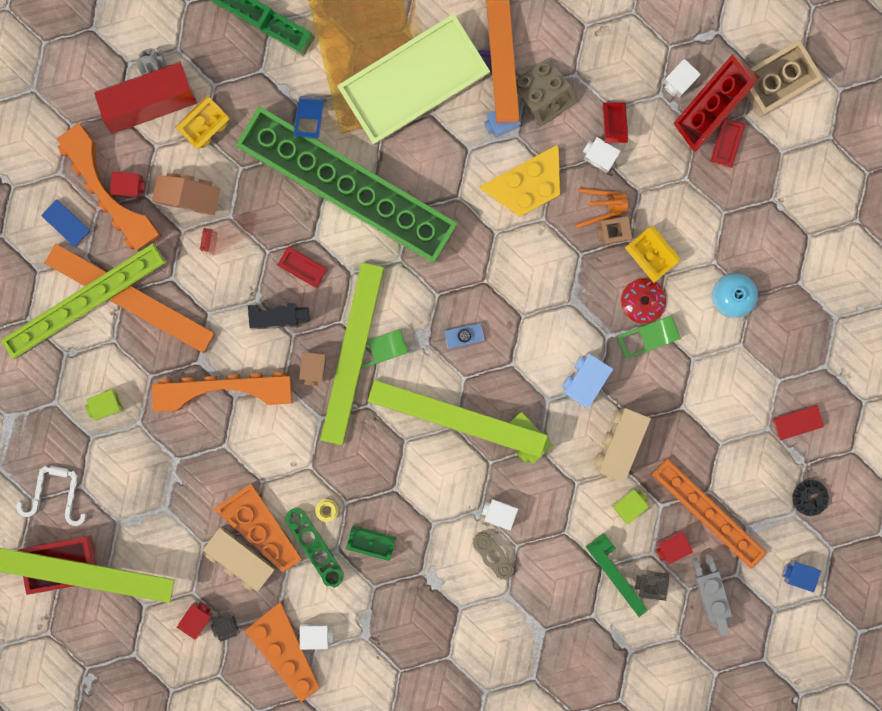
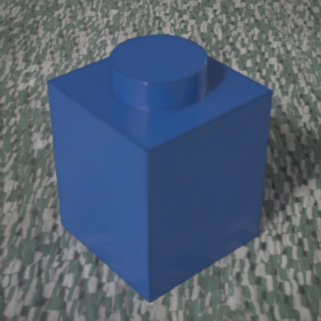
M791 560L790 564L785 565L782 576L785 577V583L814 593L821 570Z

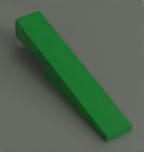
M209 0L303 57L315 38L308 30L279 15L270 7L257 0Z

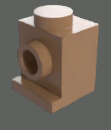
M628 216L601 221L600 227H596L598 240H603L604 245L632 240ZM610 228L617 230L616 236L609 234Z

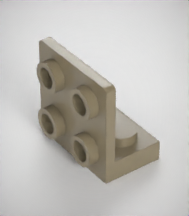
M549 59L544 60L516 79L517 93L530 108L535 121L540 127L578 102L572 86Z

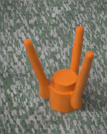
M579 188L578 192L608 196L607 200L590 201L589 205H607L608 211L612 212L578 223L576 228L611 217L621 216V212L628 211L627 194H619V191L609 192Z

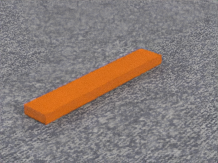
M486 0L496 124L519 122L509 0Z
M668 458L651 474L750 569L765 556L767 552Z

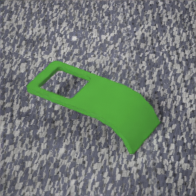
M673 316L666 317L617 337L626 359L681 339ZM640 332L645 349L629 354L623 337Z
M401 329L368 340L367 344L370 346L374 361L362 365L361 369L408 353Z

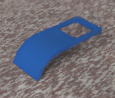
M299 97L294 136L319 138L325 98ZM299 119L318 120L316 133L299 132Z

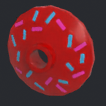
M646 278L636 279L623 290L621 306L625 315L632 321L641 324L651 323L664 312L666 295L658 283H653L652 280ZM645 296L648 298L647 305L641 304V297Z

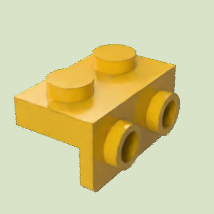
M207 95L174 127L198 150L200 147H206L212 140L211 137L216 132H221L228 125L227 121L230 118Z
M650 226L625 247L653 283L681 261L676 251L668 245L662 234L654 226Z

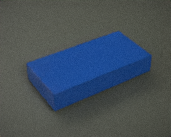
M58 199L41 215L74 247L91 231Z

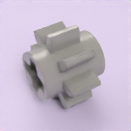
M153 48L143 50L139 54L140 59L136 60L140 74L149 73L166 66L162 52L156 53Z

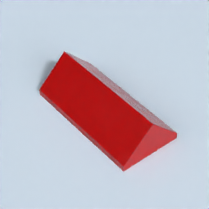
M733 54L673 123L694 152L702 146L760 78L758 74Z
M181 61L94 92L102 120L111 134L197 104Z

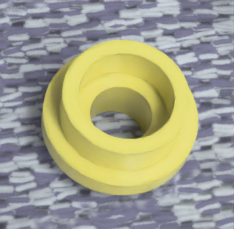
M323 499L317 504L315 512L321 521L330 522L337 517L338 506L331 499ZM325 506L331 508V513L328 515L323 512Z

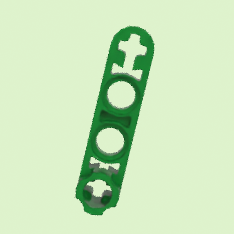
M300 508L291 509L286 514L288 527L316 568L323 583L333 588L338 587L344 578L340 565L307 514ZM294 512L296 515L300 513L302 515L300 522L302 525L307 522L309 527L303 528L297 533L296 529L300 527L297 522L292 523L290 521L293 517L291 513ZM306 531H311L315 535V540L311 544H306L302 540V535ZM319 550L327 553V561L324 563H318L314 558L315 553ZM332 561L334 565L326 568L323 572L321 568L327 566ZM329 571L338 573V581L328 580Z
M603 532L585 547L637 616L641 617L648 610L607 555L616 548Z

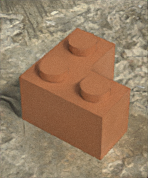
M167 172V176L157 175L151 202L169 207L183 208L201 214L215 215L220 188L213 187V182L199 179V182L194 181V176Z

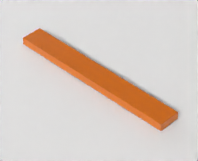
M56 243L45 261L46 265L83 286L90 284L107 273ZM132 286L109 299L202 353L206 351L215 335L214 332Z

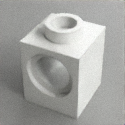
M683 59L663 81L666 85L664 88L670 95H677L680 98L701 74Z
M597 137L594 142L589 140L583 150L586 154L583 160L607 173L620 151Z
M492 498L490 503H485L482 515L485 516V522L511 530L518 508Z
M301 623L300 650L328 649L329 643H333V629H329V623Z

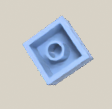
M590 354L585 357H579L573 367L576 369V372L573 376L568 375L561 386L564 389L562 394L584 408L590 407L613 368Z

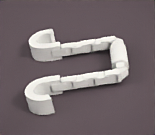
M44 466L41 468L38 474L32 510L30 512L25 511L23 508L24 503L18 501V513L23 517H31L38 512L45 473L49 472V475L66 478L70 476L72 478L65 510V519L72 526L83 524L86 521L87 513L81 514L78 521L73 520L71 517L78 475L75 471H69V469L50 466L49 468Z

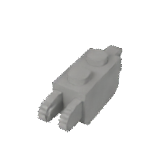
M710 553L706 554L705 558L710 570L708 572L702 573L701 564L697 557L692 559L696 573L694 579L706 619L710 622L711 626L716 625L719 636H725L730 634L727 622L731 621L732 613L720 573L716 570Z

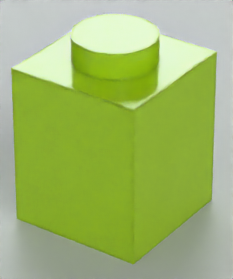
M111 389L86 399L88 403L85 405L87 414L90 418L93 417L94 421L124 411L116 389Z
M633 488L611 505L626 524L631 523L649 508L645 503L648 501V498L640 489L636 492Z

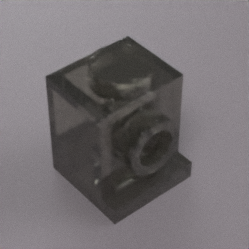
M642 570L641 576H636L635 589H639V597L666 601L669 572L660 573ZM648 581H656V584L651 586L648 584Z
M233 611L211 618L213 635L218 637L220 642L238 636L240 633Z

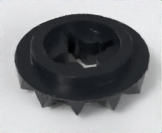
M816 480L802 481L795 487L792 495L794 507L798 512L806 516L821 514L827 508L830 499L827 488ZM806 490L811 494L819 493L814 499L816 506L811 502H804L808 498Z

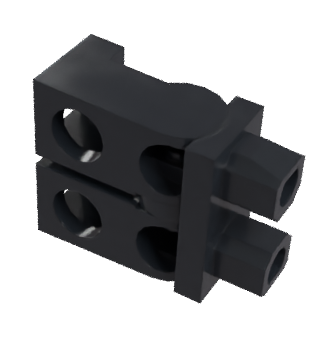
M295 303L287 304L288 308L277 306L273 310L260 311V306L248 305L249 328L252 330L287 326L298 328V323L310 322L309 308H296Z

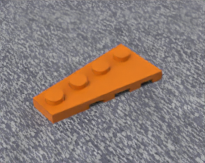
M252 483L213 509L280 571L284 572L302 560V557Z
M280 601L244 631L300 702H302L319 689L320 686L303 650H300V642Z

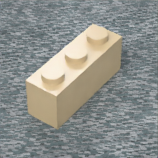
M224 527L218 529L203 549L206 552L205 557L215 564L217 562L225 567L223 570L233 578L235 576L243 580L241 584L250 591L256 590L258 592L276 569L274 565Z

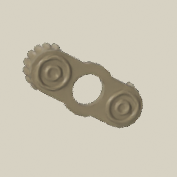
M486 532L477 533L474 536L475 538H473V547L482 556L484 564L490 567L497 578L501 580L512 577L514 567L505 557L503 549L494 543L490 538V534ZM491 550H497L500 553V560L496 563H491L487 559V554Z

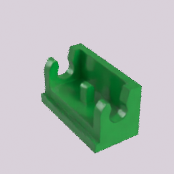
M353 525L346 550L390 561L397 537Z

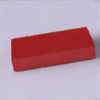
M604 102L602 111L605 143H628L626 102Z
M728 118L722 121L710 162L729 168L733 167L745 123Z
M290 246L287 247L277 266L316 289L328 270Z
M818 405L773 418L779 440L824 427Z

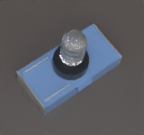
M481 323L469 326L464 325L444 331L448 349L469 346L473 343L485 341Z

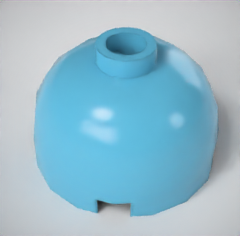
M730 273L721 277L715 283L712 290L713 304L721 315L728 318H741L748 315L755 308L758 301V289L755 283L748 276L741 273Z

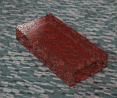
M209 228L203 229L200 245L202 252L210 255L215 254L218 235L216 231Z

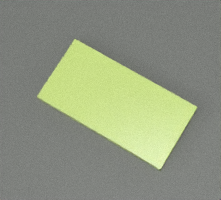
M452 14L342 82L337 87L372 144L375 145L490 74V70L455 14Z

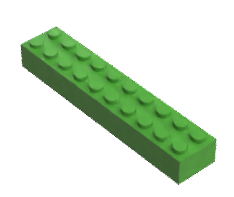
M258 106L235 145L239 150L430 263L435 264L457 227L455 221L318 140L294 136V126Z

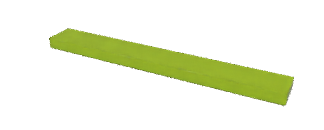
M152 243L0 341L11 358L16 359L167 262L155 243Z
M361 262L321 441L344 445L384 267Z
M377 380L373 382L367 401L542 458L548 435Z
M0 547V572L167 603H170L172 599L175 579Z

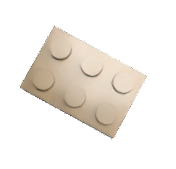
M799 39L751 68L760 78L748 91L746 97L760 118L816 85L823 77Z
M621 407L619 411L615 410L611 419V423L614 424L611 432H606L602 444L605 445L602 454L598 452L593 464L596 466L595 471L625 483L651 418L627 408Z

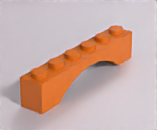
M78 123L57 138L60 143L57 146L65 158L69 156L73 161V164H71L72 169L78 176L83 175L87 181L84 183L85 187L92 195L96 193L100 199L97 202L104 213L109 212L113 217L111 223L118 232L122 230L126 235L124 241L131 250L136 249V251L140 252L162 237L147 216L124 208L107 191L97 169L96 143L83 125Z
M273 372L272 377L263 378V373L249 374V379H240V375H226L227 380H217V376L203 377L204 381L195 382L194 377L181 378V383H172V379H158V384H152L153 412L177 411L200 395L223 389L248 393L268 405L293 403L292 377L286 376V372Z

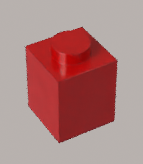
M112 171L110 194L112 196L141 199V193H145L146 180H143L141 174Z
M681 530L656 542L658 548L655 551L660 561L665 560L668 565L693 553L684 532Z
M194 602L176 628L196 640L214 614L210 612L211 608L206 604Z

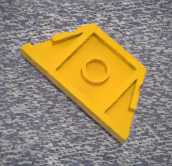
M556 145L481 185V191L487 193L518 217L560 196L558 146Z

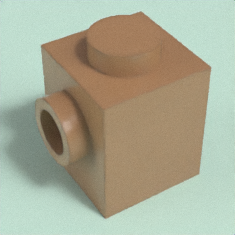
M302 352L299 379L304 380V385L318 386V382H323L327 355Z

